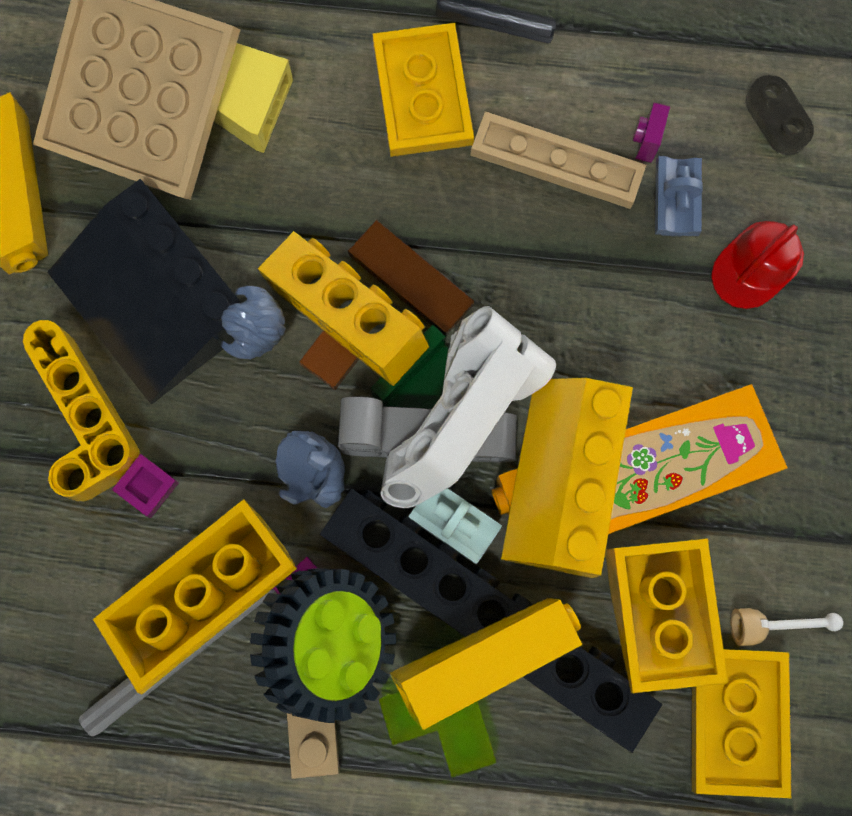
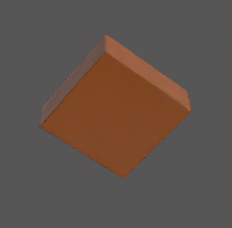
M323 331L299 363L321 381L336 390L359 359Z

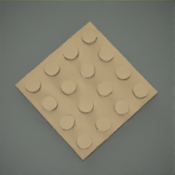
M71 0L33 145L134 181L141 179L147 186L191 200L240 29L156 0Z

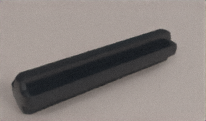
M437 0L436 15L441 18L544 43H551L556 29V20L554 18L480 0Z

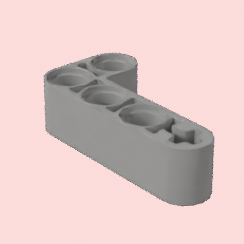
M368 397L342 398L338 447L341 453L346 455L387 458L390 451L416 434L432 409L383 407L381 400ZM503 413L473 458V462L504 463L516 461V415Z

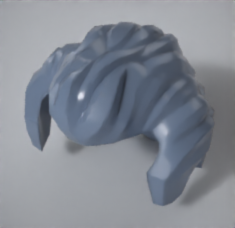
M256 286L240 287L236 289L235 295H245L247 300L243 303L230 305L223 311L221 316L222 326L235 341L233 344L222 341L221 347L228 354L236 358L253 359L261 357L268 351H272L273 347L281 341V337L286 330L284 326L285 317L283 316L282 308L279 307V303L265 289Z
M292 431L288 433L287 437L283 438L281 443H279L275 460L278 477L287 484L289 489L288 491L280 489L279 496L292 504L312 499L324 508L338 502L341 499V492L344 491L345 473L344 462L339 450L323 436H319L314 432Z

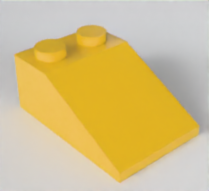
M708 539L605 550L610 594L631 693L728 683Z

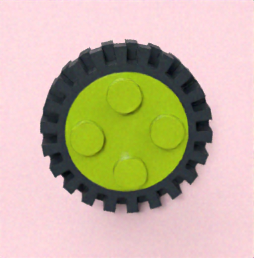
M321 568L297 571L291 574L292 580L284 579L276 585L280 594L268 593L263 600V603L270 607L271 611H257L254 622L265 625L263 634L251 633L250 644L262 645V652L251 654L250 659L251 666L263 667L264 670L254 676L258 686L268 687L263 695L269 702L278 703L276 708L284 713L324 723H335V720L346 721L352 719L351 712L361 714L367 709L364 700L375 701L380 695V692L373 686V683L386 684L390 676L380 670L382 663L393 665L395 654L384 653L385 644H396V633L384 632V627L394 624L392 613H380L388 605L387 600L384 596L374 595L379 588L373 582H364L365 576L359 573L349 572L350 570Z

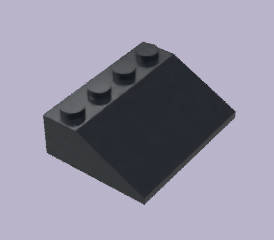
M141 179L105 204L47 272L150 404L156 402L223 350L221 347L222 341L228 344L235 341L222 326L221 316L223 311L230 305L241 303L240 300Z

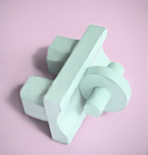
M448 488L419 505L417 504L408 516V518L474 564L479 562L502 527L501 524Z

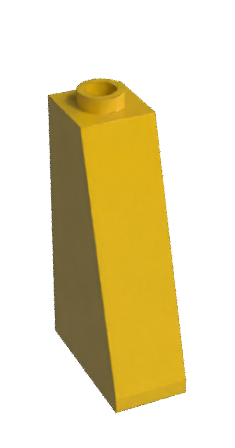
M11 92L0 96V267L10 275L12 273L26 272L34 268L39 260L48 256L29 118Z
M547 598L391 672L390 675L410 716L424 730L581 646L582 643L577 634V631L581 629V625L574 610L568 603L563 605L560 599Z

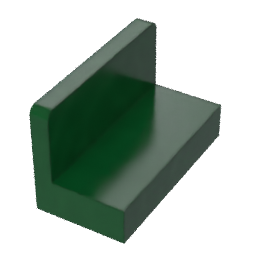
M434 325L424 333L429 348L394 386L380 377L370 388L372 396L375 399L381 400L383 407L432 409L442 396L449 348L445 346L446 336Z

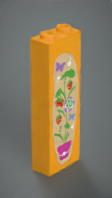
M752 384L626 429L608 535L788 468ZM517 469L498 475L496 479L498 487L492 489V495L500 515L508 513L509 516Z

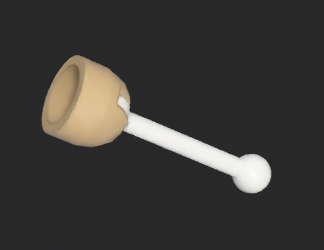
M742 608L732 611L730 626L736 645L751 646L762 643L766 639L769 630L826 627L830 631H838L843 626V619L839 614L830 613L825 618L768 621L766 616L759 610Z

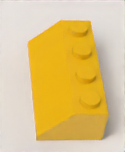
M590 378L550 379L544 387L531 394L501 560L589 578L601 576L633 387Z
M243 499L97 615L93 621L135 690L142 695L297 568L286 548L264 519Z

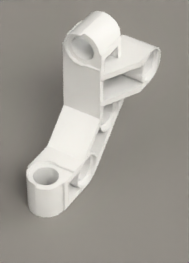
M484 306L463 319L458 330L451 335L442 396L416 434L389 452L381 488L382 499L394 507L410 508L417 504L419 505L456 483L510 403L525 399L549 382L555 372V360L525 335H521L518 329L490 306Z

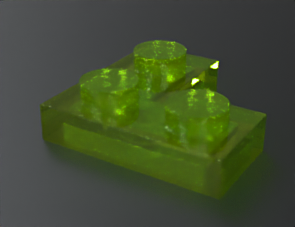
M399 691L379 698L392 745L438 731L452 778L497 763L478 701L423 730L410 716Z

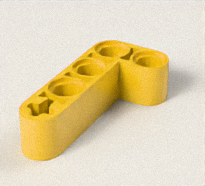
M39 320L32 323L26 329L23 335L24 348L81 445L59 458L49 470L48 481L55 493L75 501H87L116 485L140 455V451L75 340L56 323L49 320ZM50 340L55 352L61 356L58 359L47 352L50 349L48 344ZM79 372L80 376L77 385L70 390H65L64 382L66 378L72 373ZM96 408H100L102 414L99 423L91 428H87L85 420L88 413ZM122 445L124 449L122 460L116 465L109 466L107 462L109 450L114 446ZM81 468L84 473V480L77 489L70 490L68 478L74 470Z

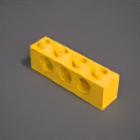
M293 231L258 268L259 272L272 290L389 384L394 386L429 348L422 332L425 328L424 324L409 310L404 309L400 313L392 307V300L376 285L373 284L368 288L360 282L361 277L349 264L344 261L336 264L329 258L331 256L330 253L316 239L311 238L307 242ZM321 277L317 282L310 284L315 278ZM353 300L347 307L339 309L344 302ZM385 324L381 331L369 334L375 326Z

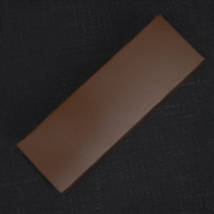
M377 220L348 250L349 256L426 321L434 325L444 336H447L474 306V300Z

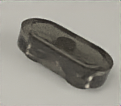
M765 75L758 78L746 95L745 103L749 113L773 150L782 155L800 153L811 141L814 134V126L811 119L785 80L774 75ZM765 91L774 93L777 98L769 97ZM787 125L795 126L798 133L791 132Z

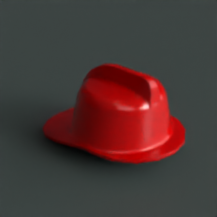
M763 221L754 223L739 234L720 253L713 265L711 274L713 287L721 300L732 307L742 309L756 308L771 300L797 275L803 265L804 252L800 239L796 234L798 227L794 224L787 226L784 223L775 221Z

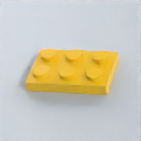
M455 23L373 33V45L390 157L472 146L474 134Z
M724 649L728 683L692 687V792L709 795L791 798L789 652Z

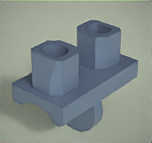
M658 156L656 160L655 234L678 237L700 235L703 191L702 158L672 159L667 156Z

